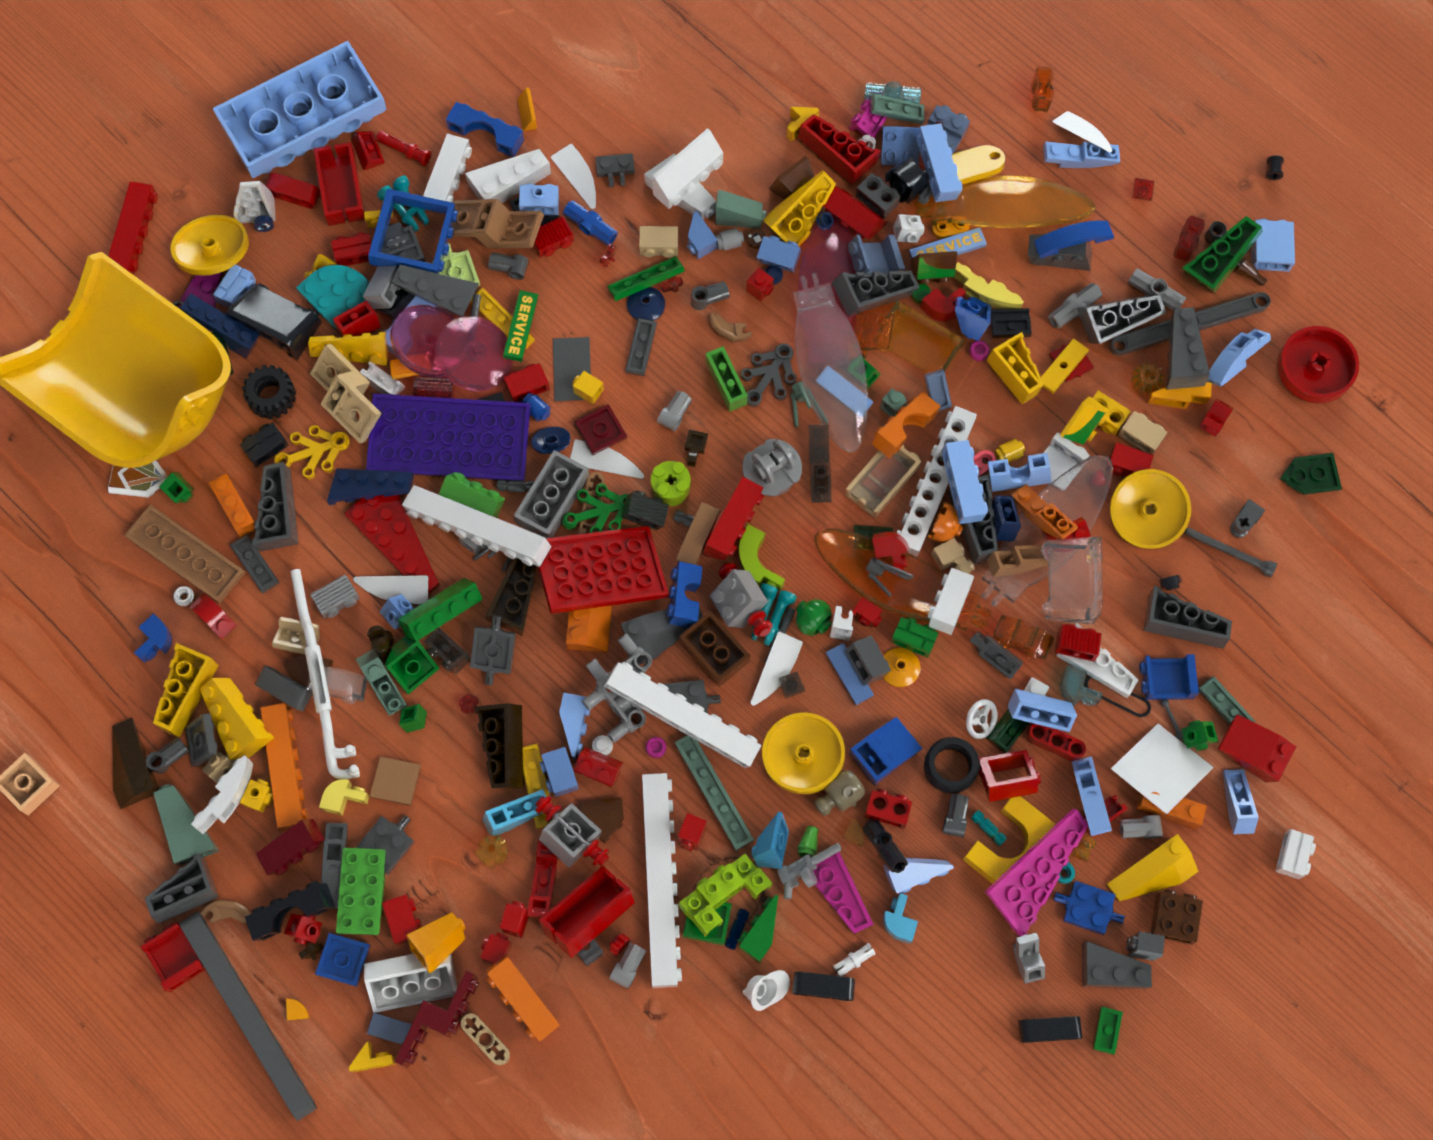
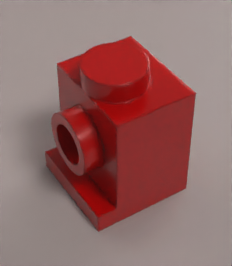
M864 597L860 599L852 611L853 619L856 617L857 621L864 627L877 628L883 619L880 617L882 610Z

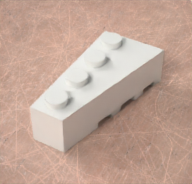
M537 149L465 174L469 187L479 200L498 199L501 203H504L520 193V185L537 183L550 175L551 169L549 161L541 150Z

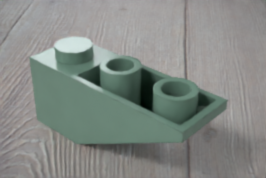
M374 649L356 659L389 716L407 706Z

